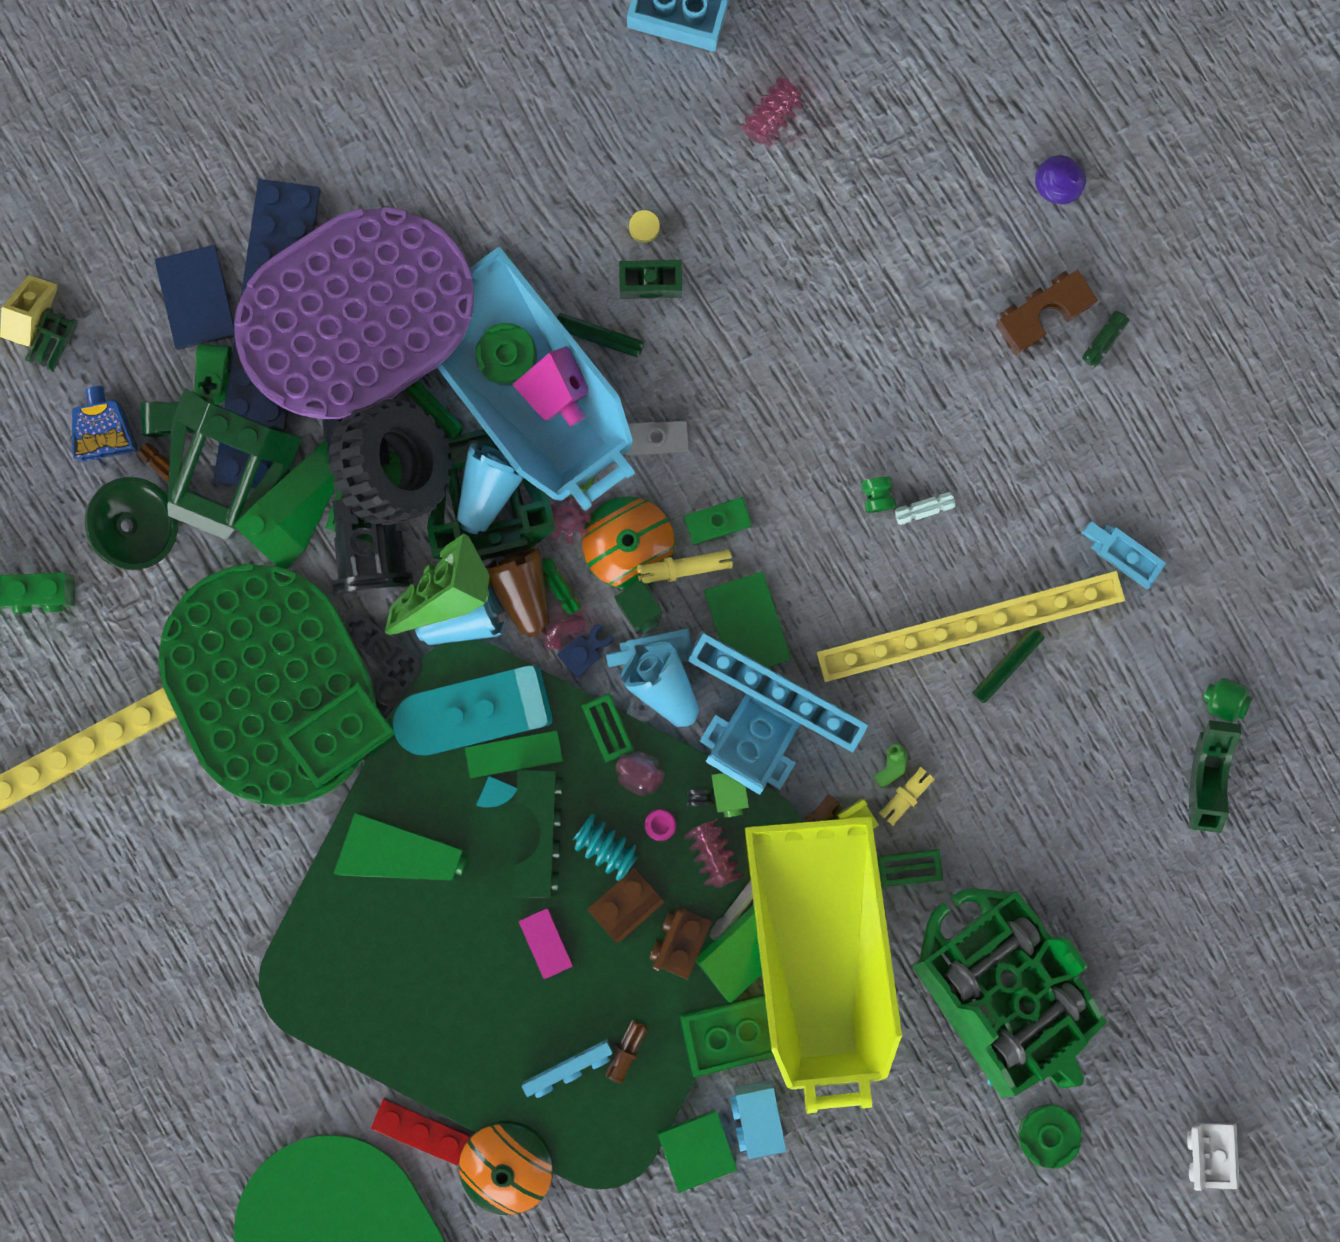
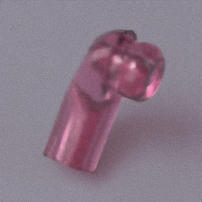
M577 616L562 619L554 623L543 633L542 641H545V648L547 650L558 649L562 645L561 636L584 631L585 622L583 617Z

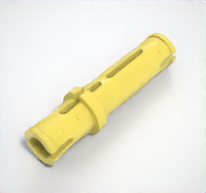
M726 549L724 551L675 560L672 557L664 558V562L638 565V573L646 574L640 575L638 578L639 581L642 579L644 584L662 580L674 582L678 577L732 569L733 562L724 560L732 558L729 549Z

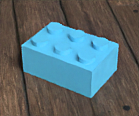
M631 0L627 13V28L716 52L730 0Z

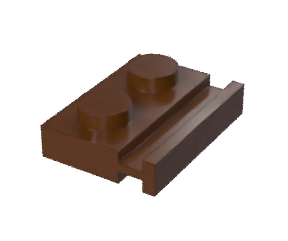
M634 867L587 910L618 944L665 901Z

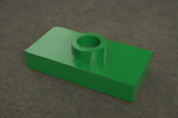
M743 497L683 516L693 546L752 527Z

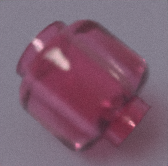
M635 750L628 756L623 755L616 766V771L619 772L618 782L620 786L641 797L649 793L654 794L660 787L665 774L662 771L660 761L641 750Z

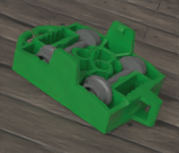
M970 888L963 889L952 895L950 899L956 907L965 902L972 901L980 906L981 915L947 939L941 933V923L950 914V909L946 904H940L932 912L927 922L920 958L911 966L1001 1098L1016 1096L1048 1077L1059 1088L1083 1085L1084 1077L1075 1057L1089 1044L1088 1042L1107 1021L1078 976L1087 968V965L1067 937L1051 936L1018 891L1005 892ZM942 953L946 955V957L951 963L950 965L947 964V962L941 955ZM1040 960L1043 962V964L1048 969L1053 978H1051L1050 975L1047 973V971L1041 964ZM1001 973L1007 978L1006 987L1000 981ZM1020 999L1025 1004L1024 1013H1022L1019 1009L1018 1003Z

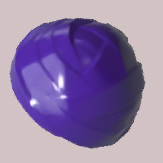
M1063 155L1052 156L1038 167L1035 184L1038 192L1045 200L1055 204H1066L1075 201L1081 196L1086 185V175L1083 168L1074 159Z

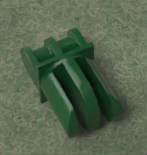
M48 307L39 325L35 326L38 331L25 360L30 363L35 361L43 367L47 365V370L54 372L66 345L72 344L70 341L76 330L78 320L74 318L69 320L63 313L55 314L53 309ZM49 322L54 323L51 331L46 330ZM62 327L66 328L63 337L59 335Z

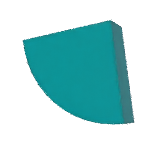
M489 776L476 805L481 807L500 806L515 795L517 788Z

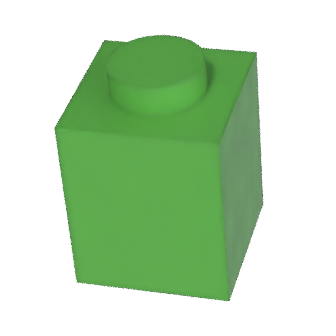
M725 773L711 775L717 812H724V817L743 815L742 809L749 808L745 785Z

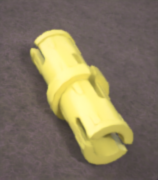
M922 767L918 768V771L903 788L901 786L897 788V794L878 812L885 819L892 810H895L887 820L892 826L895 825L910 806L914 807L918 803L916 799L935 781L929 774L922 783H919V780L926 774Z

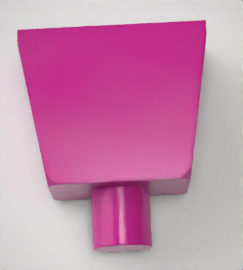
M567 346L547 354L513 384L516 390L546 421L562 414L568 425L573 427L586 417L576 402L588 393V387Z

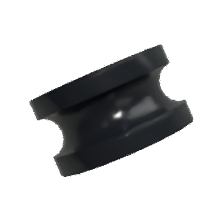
M713 789L685 790L689 796L686 806L714 805V801L710 799Z

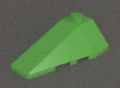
M462 534L446 545L440 552L442 559L434 567L429 564L423 570V577L417 586L411 584L390 606L385 629L386 634L393 635L467 615L486 603L489 597L488 584L490 575L469 536Z

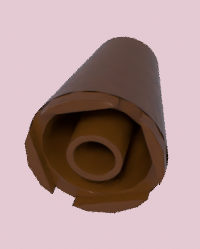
M531 548L505 556L504 560L498 562L499 566H497L496 561L485 565L490 575L488 585L520 634H528V637L531 638L545 633V627L550 624L540 549Z

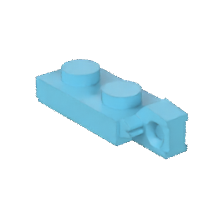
M1091 521L1081 532L1094 542L1091 548L1097 552V555L1145 589L1150 588L1166 565V562L1117 527L1112 528L1106 525L1102 529Z
M683 628L620 643L621 650L605 653L608 667L622 664L625 666L633 655L637 653L639 657L648 652L645 648L646 646L660 641L672 644L677 650L681 662L687 661V656L692 649L689 629Z

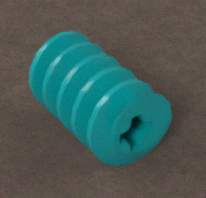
M591 814L573 839L577 840L574 850L580 851L587 847L585 858L589 859L597 854L595 865L600 866L604 862H608L605 872L609 874L617 869L616 880L620 881L640 854L634 855L636 850L634 843L624 848L626 837L622 836L615 841V829L604 833L606 825L604 821L594 826L596 816Z

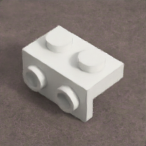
M1198 1122L1193 1125L1192 1131H1188L1187 1143L1189 1150H1193V1162L1189 1165V1178L1191 1182H1194L1195 1190L1202 1191L1205 1188L1238 1189L1240 1183L1236 1123Z

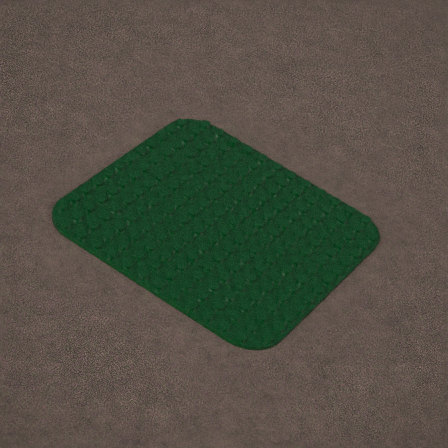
M473 639L444 643L431 650L420 660L421 670L418 676L395 704L387 722L393 729V717L396 709L402 701L411 695L532 664L481 640ZM541 670L553 718L549 726L433 755L413 754L404 749L397 741L395 735H393L369 753L265 952L259 971V992L269 1017L281 1030L293 1038L473 1132L496 1122H514L524 1125L536 1132L548 1146L553 1160L554 1174L584 1188L605 1190L620 1187L635 1180L650 1166L661 1147L657 1132L673 1124L695 1080L691 1073L679 1014L728 1003L696 961L688 980L662 968L659 971L653 969L654 961L650 960L649 956L656 940L663 941L666 931L662 930V925L668 911L675 912L677 906H680L712 920L698 954L699 956L715 941L711 938L710 932L713 926H715L716 921L725 917L724 914L751 881L745 828L803 822L794 806L783 795L768 786H765L760 795L746 787L749 808L742 809L743 815L724 817V812H717L714 790L713 794L710 795L714 805L686 806L689 796L685 790L713 789L711 775L723 772L706 762L709 757L708 755L619 709L617 711L634 751L605 763L581 706L596 699V697ZM605 702L601 703L620 749L625 748L626 745L608 704ZM596 707L589 708L608 753H614L615 751ZM558 731L563 762L520 769L557 771V778H563L562 797L556 796V809H561V828H555L554 841H560L559 860H553V872H559L558 891H552L551 898L512 897L514 865L528 859L536 850L540 840V825L535 814L528 807L516 802L517 792L509 801L497 807H481L476 805L489 776L517 788L518 770L470 778L465 747ZM657 809L669 811L676 821L674 834L664 841L652 839L645 830L647 816ZM358 812L465 849L463 856L468 858L462 876L456 874L454 880L341 876L334 874V870L354 813ZM591 814L596 816L594 826L602 821L606 823L604 833L612 829L616 830L615 841L622 836L626 837L624 848L629 847L633 843L636 845L634 855H640L627 873L635 867L665 901L618 944L587 910L618 882L616 880L618 870L615 869L607 874L605 871L608 862L596 866L597 854L587 859L585 858L587 847L580 851L574 850L577 840L573 839ZM548 908L573 967L543 979L519 924V920ZM637 1020L644 1023L648 1030L637 1050L638 1058L633 1060L623 1083L620 1084L610 1080L604 1073L614 1057L616 1044L620 1045L631 1021ZM606 1039L609 1040L613 1048V1054L608 1056L610 1059L608 1063L596 1069H593L590 1065L580 1070L582 1075L565 1084L562 1079L552 1084L553 1090L539 1098H536L535 1094L529 1097L526 1096L522 1088L523 1081Z

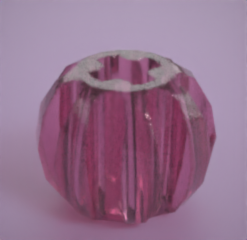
M565 498L562 500L564 503L562 508H557L554 503L551 505L552 513L555 514L556 530L550 536L558 541L561 535H566V544L575 543L573 540L574 534L578 533L582 539L587 535L588 531L581 528V525L585 523L591 524V514L580 515L583 509L579 503L575 507H570L571 498ZM568 514H572L576 524H570L568 528H564V524L560 520L561 517L567 518Z

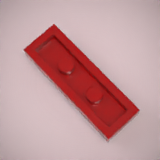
M386 1098L382 1100L371 1126V1129L456 1166H458L462 1150L470 1138V1134Z

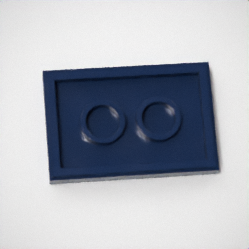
M215 245L154 259L176 350L235 336L233 315Z

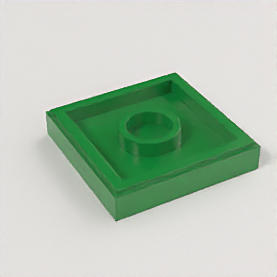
M715 1109L657 1132L678 1193L737 1171L723 1127Z

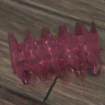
M781 77L776 79L777 86L769 87V96L763 95L761 97V105L757 104L753 107V114L745 116L746 124H739V128L750 139L768 147L773 145L768 138L769 135L776 138L780 137L776 127L780 126L785 129L788 127L784 117L796 118L792 107L800 110L804 108L799 100L801 94L798 89Z
M719 817L692 828L684 835L685 839H695V842L689 847L690 851L700 850L701 852L694 858V861L705 862V865L699 870L700 874H710V877L704 882L705 886L715 885V888L744 876L742 872H732L739 865L738 861H728L734 854L733 850L722 849L729 840L728 838L717 837L724 830L723 826H713Z

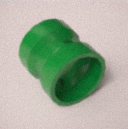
M890 476L868 479L861 482L862 492L868 497L865 502L866 513L896 508L895 498L890 495V489L893 486Z

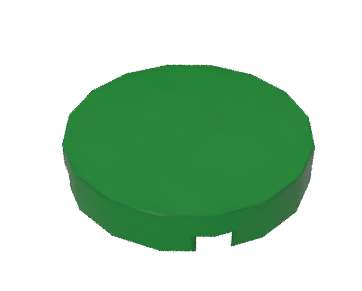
M500 323L488 328L484 332V335L476 345L475 360L479 370L489 381L499 385H513L536 365L537 348L532 336L525 329L513 323Z
M1053 1104L1040 1105L1030 1110L1021 1121L1018 1131L1019 1145L1024 1155L1037 1166L1052 1169L1061 1168L1072 1162L1081 1147V1127L1076 1118L1063 1107Z

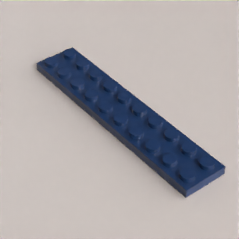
M258 179L241 297L248 281L264 263L315 230L321 193L319 187ZM234 338L224 408L266 426L272 427L274 425L286 430L289 410L271 401L253 384L240 361ZM219 442L213 482L215 484L238 487L250 454ZM261 460L251 486L252 489L258 486L274 462Z

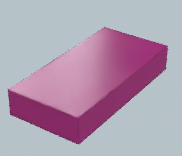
M548 908L519 920V924L543 979L573 967Z

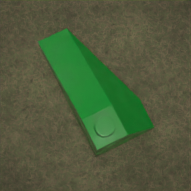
M326 440L259 499L234 525L236 529L278 567L288 569L307 549L310 538L323 516L322 513L335 491L332 483L335 481L334 474L329 471Z

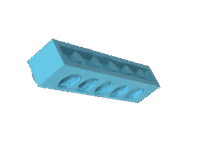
M701 631L687 656V660L852 753L869 726L865 721Z

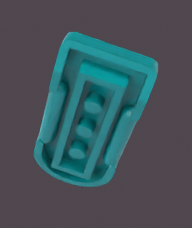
M528 665L411 695L402 701L396 709L393 717V730L397 741L407 751L416 755H433L549 726L553 718L541 669L538 665Z

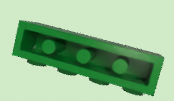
M67 573L0 575V614L1 609H13L14 614L32 613V608H44V612L52 613L63 612V607L75 606L74 575Z

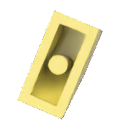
M28 275L2 306L0 337L30 347L38 331L35 326L39 325L45 310L48 307L51 308L57 291V284Z

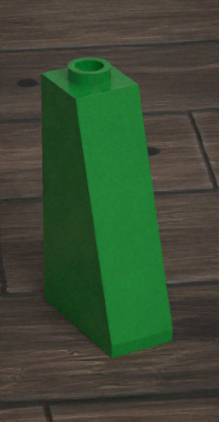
M358 812L354 813L334 874L341 876L454 880L456 874L462 876L468 858L463 856L465 851L463 848Z

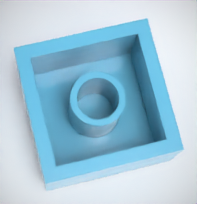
M766 1080L735 1086V1095L730 1096L734 1120H741L742 1126L736 1127L740 1152L747 1151L748 1159L786 1152L772 1081Z

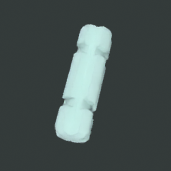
M947 492L939 495L938 498L934 496L912 503L910 507H907V505L899 507L895 510V517L898 524L902 525L911 522L913 518L918 520L937 514L940 510L944 512L955 507V500L952 493Z

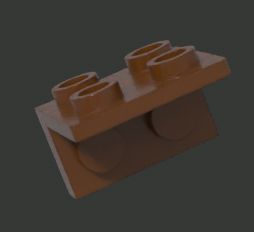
M677 906L675 912L669 910L662 925V930L666 931L663 941L656 940L649 959L654 961L653 969L659 971L662 968L688 980L712 920L680 906Z

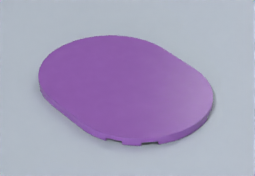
M390 207L368 210L361 208L346 212L322 224L272 257L248 281L240 302H238L234 321L235 341L240 361L253 384L267 398L280 407L311 418H345L355 410L391 399L437 368L456 350L468 330L473 313L474 287L472 274L468 262L456 242L442 228L426 218L422 219L407 213L406 210Z

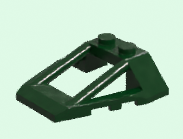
M185 388L172 423L168 516L226 540L236 529L234 527L236 522L289 469L303 437L274 425L272 427L266 426L214 404L215 400ZM188 426L195 433L181 468ZM206 437L250 454L230 507L188 490ZM261 460L274 462L247 499Z
M484 429L457 435L453 438H444L445 444L448 443L450 447L448 459L452 460V470L448 471V476L451 477L448 490L456 521L445 524V493L442 501L437 503L436 508L431 511L430 518H428L427 531L433 558L442 559L440 552L446 545L462 534L469 536L483 561L529 550L556 530L548 496L525 478H523L522 482L533 503L523 505L518 485L509 498L514 519L490 524L486 531H479L478 534H472L463 530L460 527L461 523L457 520L461 496L457 469L465 468L467 453L471 444H477L476 450L481 451L484 445L497 450L499 448Z

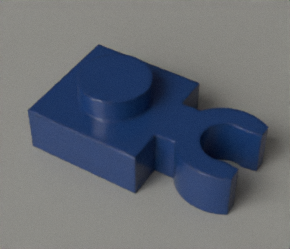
M597 624L591 629L590 637L587 640L579 634L557 654L577 678L601 658L595 650L607 647L613 641L611 636L605 641L596 639V633L602 628L601 624Z

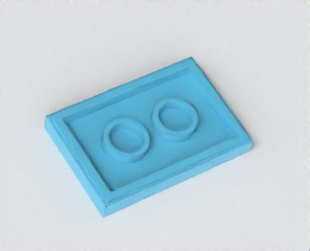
M745 694L706 762L760 795L799 728L800 723Z

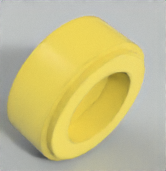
M641 210L631 217L629 231L636 241L648 243L653 241L659 234V220L651 211Z

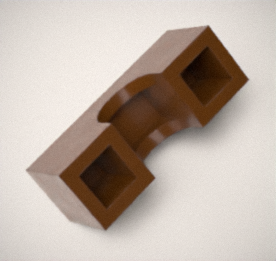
M1078 269L1070 275L1067 270L1051 280L1053 286L1043 291L1040 287L1025 297L1028 301L1019 308L1016 304H1013L1000 313L1002 319L999 320L996 327L1016 356L1042 340L1046 335L1039 322L1041 310L1047 308L1055 309L1062 314L1068 323L1091 308L1098 301Z

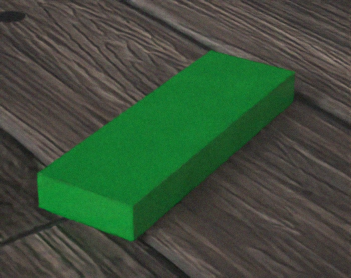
M558 731L465 747L470 778L563 762Z

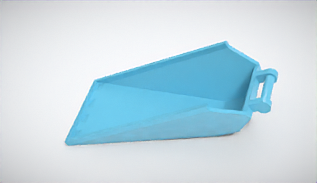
M497 247L470 267L474 287V305L471 322L459 346L437 368L519 475L555 500L562 501L572 494L582 509L586 511L592 506L591 502L625 477L629 479L635 474L632 467L623 457L625 453L631 450L633 439L620 397L503 250ZM500 323H513L520 326L532 336L535 342L537 363L550 352L567 346L588 387V393L576 402L586 417L573 427L568 425L562 414L546 421L542 419L513 385H499L489 381L481 373L475 360L476 345L484 335V332L488 328ZM613 462L616 463L618 466L616 469L585 492L581 491L580 487Z

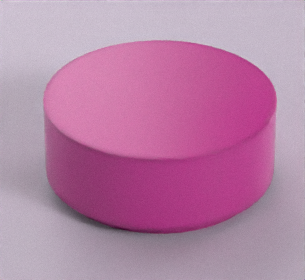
M654 810L645 820L646 833L654 840H667L675 832V818L667 810Z

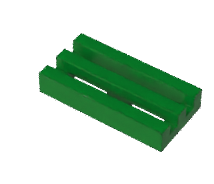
M610 693L581 705L605 763L634 751ZM607 701L626 745L623 749H620L601 705L603 702ZM596 707L615 751L614 753H608L589 708Z
M939 849L877 856L881 888L943 880ZM934 856V862L885 867V862ZM935 868L936 873L925 876L886 879V874Z

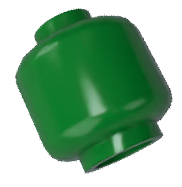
M1221 678L1216 685L1209 684L1203 700L1208 702V714L1228 723H1235L1238 718L1241 720L1245 718L1253 697L1248 696L1249 689L1245 685L1228 678Z

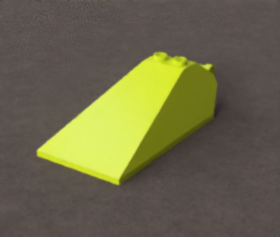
M862 817L746 827V843L771 1050L785 1084L789 1089L804 1088L807 1114L817 1113V1109L861 1105V1108H872L870 1082L881 1081L888 1077L902 1037L872 818ZM855 1083L859 1085V1092L816 1096L815 1087Z

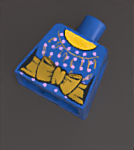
M103 386L86 388L87 405L75 407L72 410L73 459L85 462L137 452L138 446L122 404L116 400L106 402Z

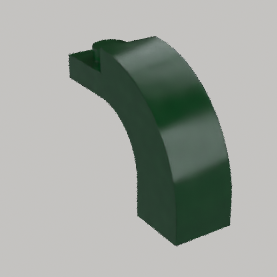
M1209 720L1205 732H1200L1193 758L1189 789L1190 829L1221 833L1229 814L1227 795L1229 769L1241 736V724Z

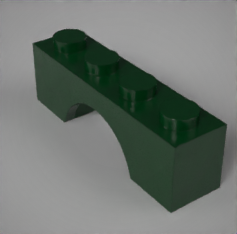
M518 770L516 802L525 805L535 814L540 825V840L536 850L528 859L514 865L512 897L551 898L552 891H558L559 872H553V860H559L560 841H554L555 828H561V809H556V796L562 797L563 778H557V771Z

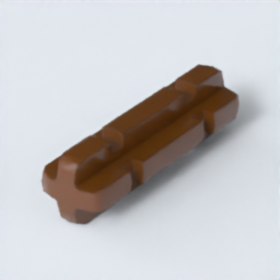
M146 443L138 451V456L145 462L150 463L149 466L169 482L170 461L163 454H158L159 451L153 445Z

